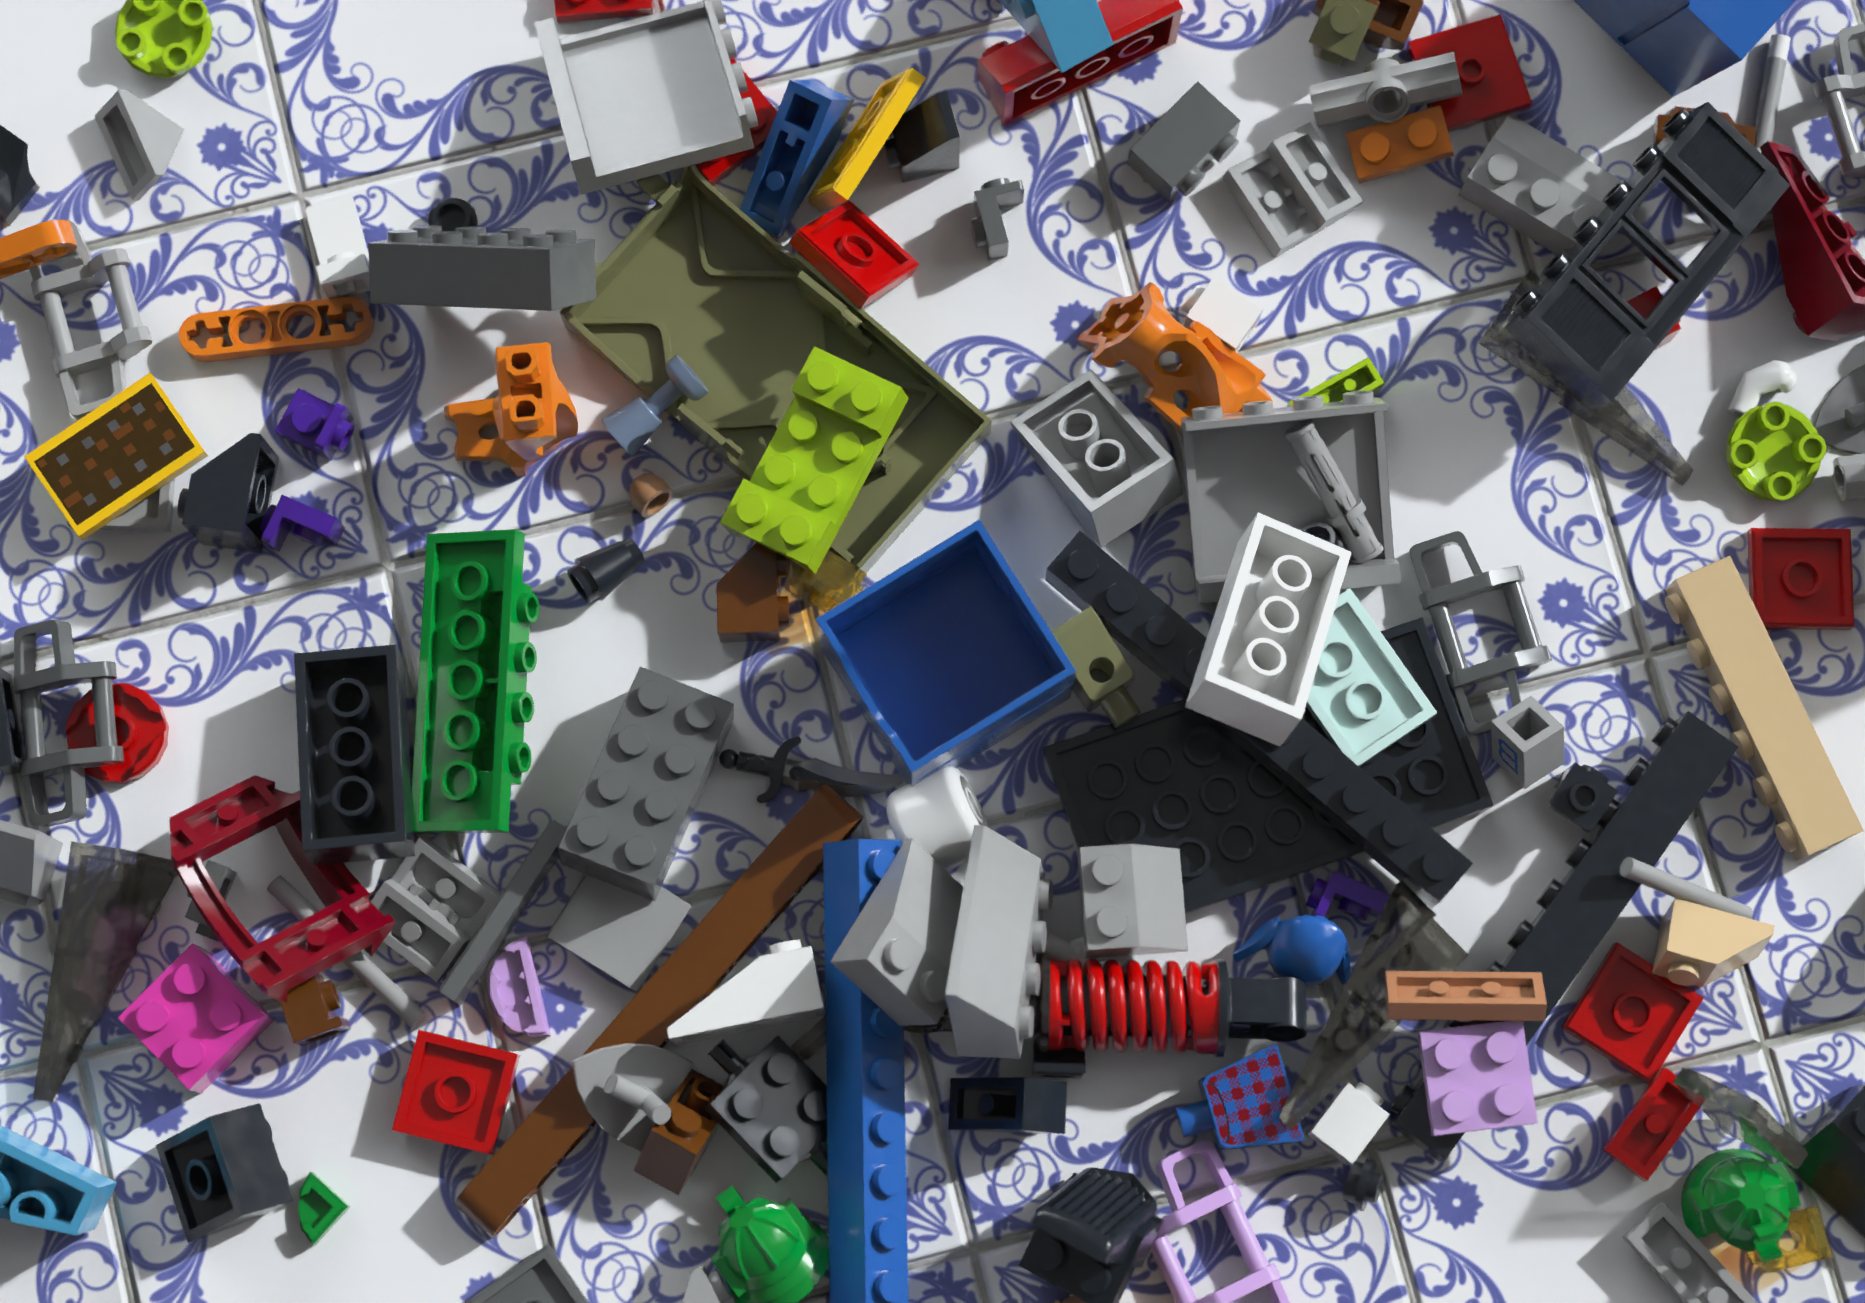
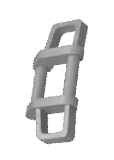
M1865 23L1844 28L1837 34L1833 45L1838 74L1822 78L1813 84L1817 100H1823L1842 156L1838 163L1843 177H1865V151L1861 152L1844 101L1845 99L1865 94V72L1853 75L1848 41L1865 37Z
M69 221L73 228L77 251L83 265L47 276L43 275L41 265L30 268V273L33 279L31 288L34 299L41 302L56 358L52 361L55 374L61 380L69 413L76 420H79L126 389L123 361L130 359L150 346L152 339L149 328L142 326L127 273L130 261L127 251L123 248H115L102 252L92 258L81 231L74 222ZM109 281L123 331L111 338L110 341L75 351L60 297ZM111 365L114 385L113 394L105 399L79 405L72 376Z

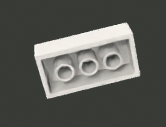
M1257 513L1237 543L1185 707L1281 746L1302 720L1352 552Z

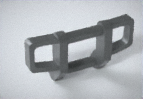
M1454 531L1413 545L1410 548V556L1422 590V594L1419 595L1424 611L1429 610L1449 674L1445 675L1450 691H1455L1468 732L1474 736H1479L1491 732L1492 720L1483 723L1475 722L1464 688L1506 674L1513 708L1522 702L1516 672L1546 664L1552 661L1548 646H1542L1521 583L1525 581L1521 565L1482 573L1465 535L1462 532ZM1455 544L1460 546L1474 576L1431 589L1422 561L1423 556L1428 552ZM1502 589L1522 651L1506 654L1468 667L1448 604L1484 592Z
M48 620L21 627L14 633L15 694L20 695L25 760L20 762L21 777L23 778L28 817L33 826L50 827L83 819L87 814L84 768L113 766L124 763L123 747L117 745L112 680L117 678L116 663L112 661L75 663L71 625L68 622ZM51 634L55 666L35 671V642L39 637ZM91 683L97 747L69 749L46 755L41 693L75 684ZM64 773L65 807L61 811L49 813L43 777Z

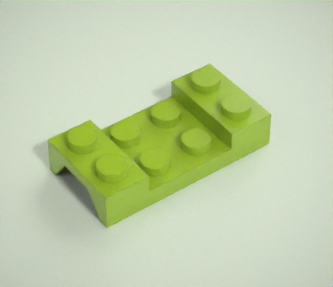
M814 346L791 389L795 397L750 481L743 478L720 523L729 533L737 537L749 538L784 555L805 570L816 574L909 398L902 387Z

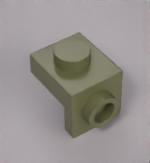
M1326 0L1308 41L1318 46L1314 56L1339 67L1342 66L1344 59L1355 62L1378 6L1365 0Z

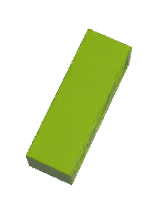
M1367 357L1298 397L1323 396V403L1343 401V393L1373 391L1374 395L1381 391L1384 381L1370 358ZM1292 400L1288 402L1287 407L1293 406Z

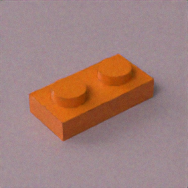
M1441 105L1405 115L1394 122H1381L1345 133L1359 184L1454 156Z

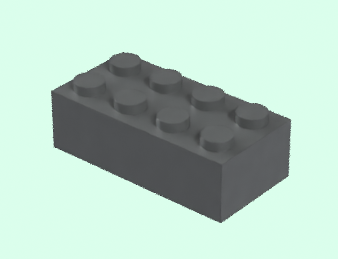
M419 225L412 226V230L387 231L386 240L368 243L370 301L372 304L553 311L596 300L595 239H576V230H547L546 234L531 235V229L507 228L501 229V233H486V227H458L456 231H442V226Z
M639 667L558 847L561 864L655 902L733 725L734 703Z

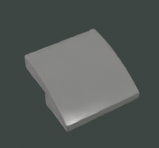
M1311 122L1273 140L1265 151L1227 169L1222 176V180L1274 258L1329 227L1364 202Z
M424 836L419 838L414 845L415 856L404 859L393 877L384 881L371 900V903L384 916L389 914L395 920L393 929L383 942L435 982H439L462 955L502 893Z
M585 874L546 936L638 993L692 905L661 887L654 902Z

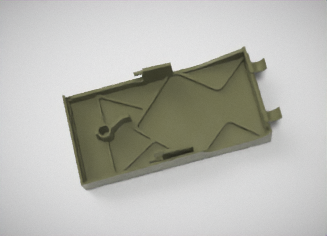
M695 164L686 166L679 182L676 181L674 185L665 181L659 174L638 179L636 181L638 186L656 204L601 265L596 263V300L565 307L559 312L565 328L648 398L670 380L666 373L667 362L676 354L680 356L696 373L709 392L698 401H692L683 394L664 412L739 476L750 481L795 397L791 389L814 346L902 387L909 399L828 550L862 579L991 433L992 420L867 312L854 304L802 256L785 249L713 187L701 175Z

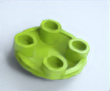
M126 0L117 15L115 28L116 45L131 67L147 76L170 78L187 73L202 61L211 46L213 26L208 9L202 0Z
M1774 401L1750 408L1736 420L1727 437L1726 459L1732 477L1745 492L1759 500L1779 502L1798 496L1812 484L1820 469L1821 460L1826 455L1827 446L1822 436L1818 435L1817 429L1805 414L1789 405Z

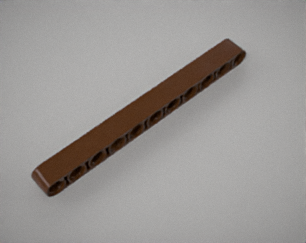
M827 784L821 786L583 1055L599 1048L625 1043L650 1044L664 1048L670 1041L667 1028L706 999L822 869L823 843L847 840L860 825L864 816ZM573 1066L454 1201V1205L492 1239L508 1225L597 1124L587 1112L576 1088Z

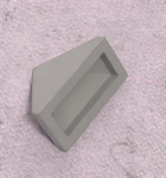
M117 90L94 116L131 199L139 200L165 174L184 129L129 91Z

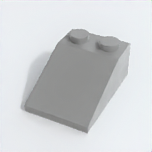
M1092 369L1010 421L1012 428L1073 516L1101 548L1183 495L1174 458Z
M913 838L906 839L830 961L899 1026L937 1024L947 1007L945 993L963 886Z

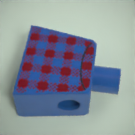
M1277 1044L1266 1047L1198 1080L1203 1100L1175 1108L1183 1138L1212 1130L1217 1150L1291 1144L1305 1140Z

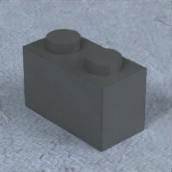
M1197 81L1130 148L1127 165L1168 203L1180 192L1186 197L1204 179L1205 174L1202 170L1213 159L1220 163L1235 149L1239 143L1235 137L1237 136L1241 120Z

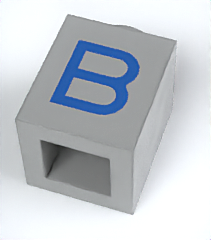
M1532 696L1491 721L1492 758L1524 789L1564 764V726Z

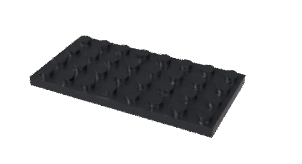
M1423 617L1381 631L1437 711V714L1359 767L1431 828L1492 808L1494 806ZM1185 699L1139 714L1119 728H1115L1113 724L1043 747V753L1078 851L1080 847L1139 844L1180 849L1185 914L1364 852L1207 717L1185 707L1187 702ZM1305 706L1302 719L1330 742Z

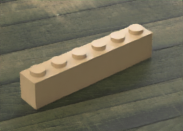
M1731 556L1675 579L1665 588L1668 594L1665 597L1667 610L1676 624L1682 623L1690 640L1687 642L1689 656L1697 669H1704L1712 685L1708 691L1714 708L1720 715L1726 714L1734 731L1730 735L1731 742L1738 746L1736 750L1737 755L1743 761L1748 760L1756 778L1753 779L1755 793L1763 806H1770L1778 822L1775 825V833L1782 848L1787 853L1792 852L1796 861L1863 832L1864 830Z

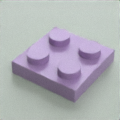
M1503 1021L1417 1032L1431 1136L1538 1123L1523 1022Z

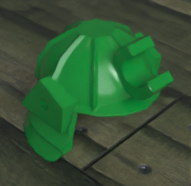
M1745 1149L1720 1150L1703 1158L1694 1166L1686 1178L1681 1196V1209L1685 1225L1698 1239L1717 1233L1731 1246L1746 1252L1756 1251L1762 1263L1783 1257L1777 1242L1788 1227L1790 1210L1796 1209L1797 1206L1801 1205L1796 1182L1782 1162L1773 1163L1765 1156Z
M730 1186L716 1197V1200L728 1217L719 1225V1251L710 1258L724 1277L733 1301L735 1303H797L807 1296L819 1283L829 1264V1238L823 1228L810 1220L809 1217L803 1216L790 1197L781 1204L769 1201L767 1198H755L751 1202L746 1203L733 1186Z

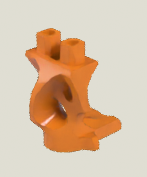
M1154 283L1146 284L1134 295L1111 298L1098 320L1076 339L1085 348L1094 353L1091 359L1097 365L1112 368L1119 361H1123L1137 369L1149 387L1143 398L1174 426L1180 435V418L1192 417V409L1222 406L1223 413L1242 412V404L1254 401L1273 402L1265 389L1260 385L1266 374L1224 344L1211 329L1198 321H1193L1188 329L1177 322L1165 308L1162 293ZM1167 351L1175 352L1180 360L1177 369L1170 372L1162 369L1159 365L1160 356ZM1177 391H1182L1188 398L1187 406L1182 410L1174 402V395Z
M548 342L496 347L495 371L499 394L495 398L453 403L444 407L445 418L454 422L459 432L454 446L456 461L502 462L517 477L526 476L529 466L556 450L563 440L577 436L578 418L576 410L566 388L556 374L552 363L551 343ZM496 425L499 436L495 439L487 440L481 438L479 432L485 426Z

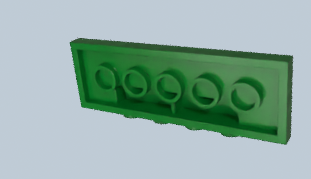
M516 529L427 534L412 777L413 829L416 834L509 833L511 785H521L522 773L527 772L531 765V751L528 744L523 741L524 723L530 722L533 717L534 702L530 693L526 692L527 673L533 672L537 663L535 647L529 642L530 623L536 622L539 616V601L537 596L532 593V586L522 583L525 533Z

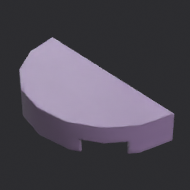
M525 936L508 944L495 960L492 971L488 975V998L496 1016L512 1030L530 1037L551 1036L528 936Z

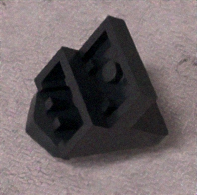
M1095 1167L1086 1168L1079 1174L1073 1173L1068 1180L1054 1190L1050 1198L1037 1207L1030 1221L1037 1228L1018 1266L1086 1303H1119L1135 1268L1143 1266L1164 1220L1155 1215L1157 1212L1156 1200L1134 1174Z

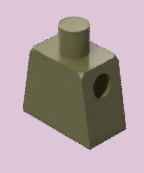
M1092 606L1051 631L1076 670L1072 690L1088 712L1101 706L1115 728H1119L1141 713L1127 691V688L1132 685L1135 675ZM1101 670L1108 675L1109 680L1103 683L1096 682L1090 676V672Z

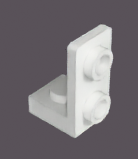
M344 196L307 207L305 212L320 263L319 266H316L320 284L328 298L348 297L370 291L369 252L353 198L351 196Z

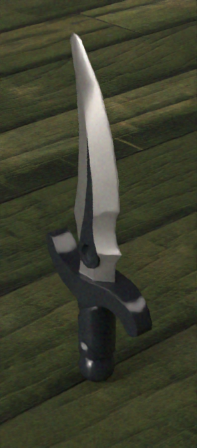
M794 737L782 743L774 757L739 751L738 756L737 752L732 749L722 751L719 756L720 764L726 769H732L736 766V771L770 777L768 790L757 797V802L759 803L768 802L773 799L779 792L781 784L792 786L797 792L805 789L817 791L821 786L827 784L841 797H860L881 793L905 783L900 774L860 772L832 765L817 758L807 761L788 759L787 756L790 750L802 742L800 737Z

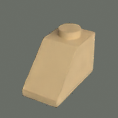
M1675 898L1660 922L1652 974L1666 977L1678 985L1704 987L1758 958L1773 936L1775 925Z

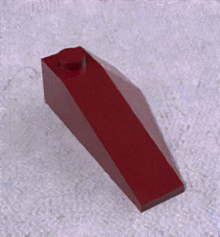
M1767 141L1760 147L1761 154L1779 170L1778 173L1790 184L1788 189L1771 208L1786 296L1795 311L1793 313L1795 324L1808 337L1837 341L1864 331L1865 260L1850 241L1858 234L1849 222L1843 223L1836 214L1828 211L1825 206L1829 201L1828 193L1794 147Z

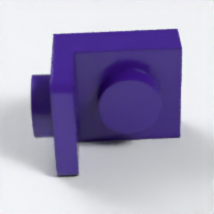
M298 388L275 432L278 436L331 461L337 450L341 452L348 445L354 432V425L351 424L354 418L347 407L336 403L334 406Z
M281 495L277 506L274 504L269 506L260 525V531L263 532L261 541L277 552L281 550L292 526L295 527L292 535L315 546H320L322 540L337 545L345 529L337 518L284 495Z
M1333 870L1328 875L1326 881L1320 878L1316 879L1306 906L1313 908L1311 916L1320 915L1325 917L1332 899L1340 901L1338 910L1354 918L1366 921L1368 915L1377 918L1383 913L1390 895Z

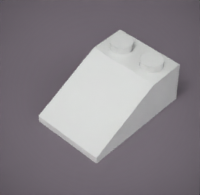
M800 940L771 945V954L758 957L667 1028L669 1039L674 1044L681 1045L826 1015L812 947L802 948Z

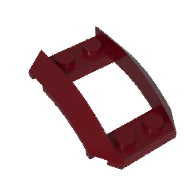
M254 775L169 818L171 862L183 885L221 944L267 996L287 1003L289 989L363 949L372 957L394 927L395 920L389 914L384 916L369 901L370 893L353 876L344 863L312 865L302 849L300 790L290 794L275 789L274 781ZM275 825L289 853L326 908L258 943L225 902L202 862Z

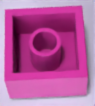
M193 943L117 1017L188 1090L203 1093L275 1021L206 949Z

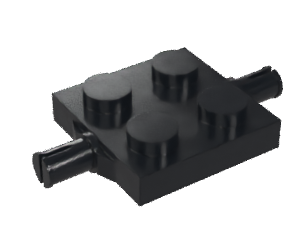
M778 1035L757 1055L749 1057L744 1061L722 1039L709 1051L708 1055L729 1076L726 1078L721 1092L704 1109L775 1183L781 1181L798 1163L808 1158L828 1179V1148L823 1144L827 1139V1085Z

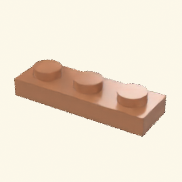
M1385 971V996L1388 1019H1404L1407 1021L1457 1020L1462 1022L1473 1020H1508L1511 1022L1546 1020L1547 1002L1542 972Z

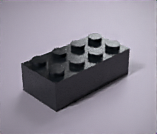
M397 645L294 653L303 852L312 865L415 856L405 662Z

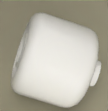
M953 766L937 771L913 787L911 784H907L896 789L889 795L886 801V812L891 826L890 829L886 830L888 840H901L902 846L906 839L913 838L947 872L968 862L974 825H985L989 828L984 812L971 786L963 774Z

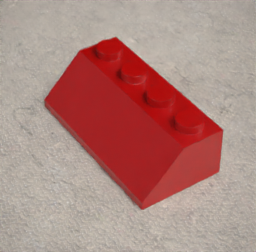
M1101 0L1097 2L1114 45L1063 73L1027 32L1025 34L1026 37L1011 44L1007 41H1002L989 47L983 52L982 58L978 59L977 76L1003 126L1176 43L1183 10L1179 0Z

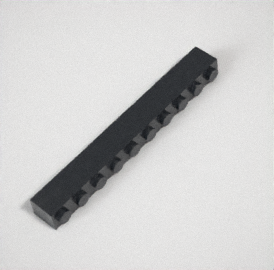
M1079 531L1046 568L1045 581L1081 611L1092 606L1112 638L1187 700L1207 638L1091 539ZM1204 715L1430 908L1435 907L1443 900L1473 864L1305 720L1302 719L1283 744L1278 746Z
M1689 711L1676 721L1668 717L1651 740L1658 747L1648 761L1640 757L1628 771L1623 782L1629 788L1619 802L1613 798L1597 823L1600 826L1597 833L1590 842L1582 838L1565 860V863L1572 868L1561 883L1553 878L1537 899L1536 903L1542 907V910L1532 924L1524 919L1509 938L1507 944L1513 950L1503 964L1495 960L1486 970V972H1542L1547 1002L1546 1018L1641 885L1638 882L1621 876L1620 866L1623 860L1631 857L1654 867L1738 749L1737 745ZM1451 1020L1448 1026L1452 1028L1508 1020H1473L1469 1022ZM1544 1021L1523 1022L1526 1046ZM1423 1076L1414 1089L1406 1084L1389 1107L1395 1113V1116L1388 1125L1437 1161L1446 1160L1464 1135V1133L1431 1136Z

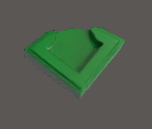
M314 1172L308 1174L299 1190L298 1213L300 1228L310 1243L316 1246L351 1207Z

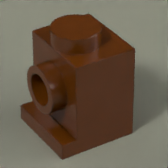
M317 974L289 989L287 1003L280 1001L293 1043L306 1046L351 1029L348 1019L341 1016L336 1017L334 1010L341 1008L338 992L331 979L324 981L321 974Z

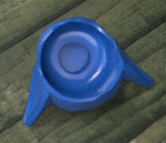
M1303 915L1282 921L1278 916L1275 920L1270 919L1233 953V960L1240 962L1256 952L1266 949L1268 961L1273 971L1280 977L1297 978L1304 981L1306 986H1318L1336 973L1345 991L1350 992L1356 988L1351 974L1346 936L1333 921H1328L1320 915Z

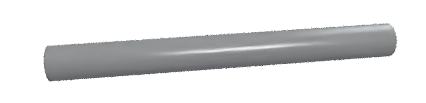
M281 875L276 877L267 887V891L299 921L318 912ZM361 951L342 961L411 1028H414L425 1017L426 1013Z

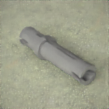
M1313 419L1304 420L1288 429L1284 434L1285 438L1290 442L1309 480L1328 511L1326 519L1332 528L1338 529L1350 552H1352L1355 563L1361 564L1379 555L1384 548L1381 542L1378 541L1364 515L1366 506L1362 499L1354 497L1337 463L1319 435ZM1312 454H1315L1331 485L1326 481ZM1337 499H1340L1356 529H1353Z

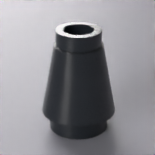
M627 537L622 541L576 558L575 565L567 570V574L574 588L585 602L590 603L595 599L603 601L637 569V566L644 563L645 559L633 539Z

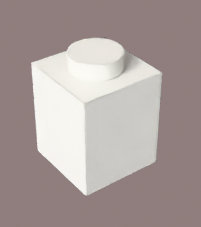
M1215 276L1205 289L1197 285L1182 307V310L1188 313L1184 323L1185 328L1188 329L1193 321H1198L1211 329L1224 344L1236 353L1239 352L1259 323L1263 312L1262 307Z
M1359 1082L1356 1087L1346 1083L1340 1087L1306 1135L1347 1166L1355 1162L1390 1114L1380 1107L1384 1099L1362 1082Z

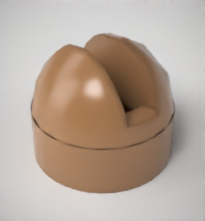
M644 473L636 477L631 483L629 496L631 503L642 517H650L660 512L673 497V490L657 475Z

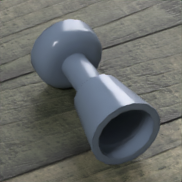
M677 354L666 364V373L670 380L646 401L642 397H638L601 419L616 441L633 457L662 423L659 415L684 394L688 399L698 401L709 392L696 373Z

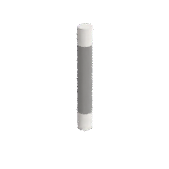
M1782 34L1772 35L1769 44L1755 121L1756 135L1754 147L1760 153V147L1767 141L1772 142L1790 45V37Z

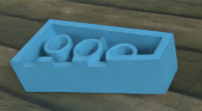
M999 0L1062 73L1114 45L1096 0Z
M0 1125V1218L18 1224L71 1235H79L96 1229L117 1182Z

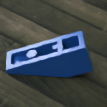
M789 80L740 206V210L762 229L776 236L783 235L837 145L854 99L815 80Z

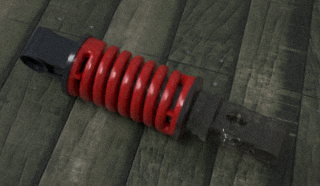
M1042 956L1039 962L1038 995H1030L1029 1006H1032L1034 1010L1032 1036L1036 1037L1040 1052L1061 1051L1065 1047L1075 1048L1077 1051H1085L1089 1047L1090 1036H1092L1093 1048L1097 1052L1107 1050L1109 1037H1112L1113 1049L1116 1052H1125L1128 1048L1129 1037H1132L1133 1050L1137 1053H1143L1147 1050L1148 1039L1151 1037L1152 1049L1156 1053H1164L1168 1048V1038H1172V1050L1176 1054H1183L1186 1050H1193L1197 1054H1213L1215 1057H1224L1228 1038L1292 1042L1303 1039L1307 1035L1306 984L1304 981L1292 977H1274L1269 979L1229 978L1225 959H1216V961H1211L1208 964H1201V970L1197 962L1188 961L1183 971H1181L1180 965L1173 960L1166 961L1162 968L1155 960H1147L1141 968L1140 963L1136 960L1129 959L1121 967L1120 962L1117 960L1108 959L1102 968L1098 960L1089 958L1082 969V964L1077 958H1071L1067 962L1058 961L1055 958H1050V956ZM948 1006L937 1024L905 1025L904 1030L912 1033L953 1032ZM1188 1031L1192 1032V1036L1188 1035Z

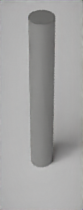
M1625 858L1620 866L1621 876L1664 894L1752 919L1753 910L1751 907L1634 858Z

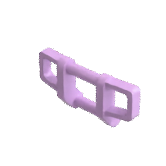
M1204 1139L1160 1160L1157 1163L1156 1169L1172 1213L1161 1217L1164 1222L1154 1240L1151 1251L1175 1302L1232 1303L1266 1285L1273 1303H1290L1279 1279L1281 1276L1275 1263H1268L1238 1198L1242 1197V1194L1236 1182L1233 1183L1213 1143L1210 1140ZM1193 1154H1199L1204 1158L1220 1190L1189 1205H1185L1173 1173V1166ZM1220 1208L1250 1274L1197 1299L1166 1233Z

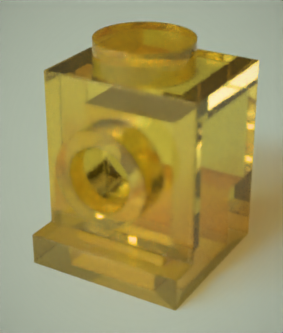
M828 550L816 574L800 566L789 583L791 594L800 599L804 591L809 593L807 601L826 613L864 590L868 584L867 573Z
M1817 1206L1802 1207L1790 1211L1788 1227L1785 1231L1791 1232L1794 1247L1790 1251H1786L1778 1241L1777 1245L1782 1251L1783 1257L1762 1263L1756 1251L1746 1252L1752 1265L1758 1264L1760 1273H1772L1832 1257Z

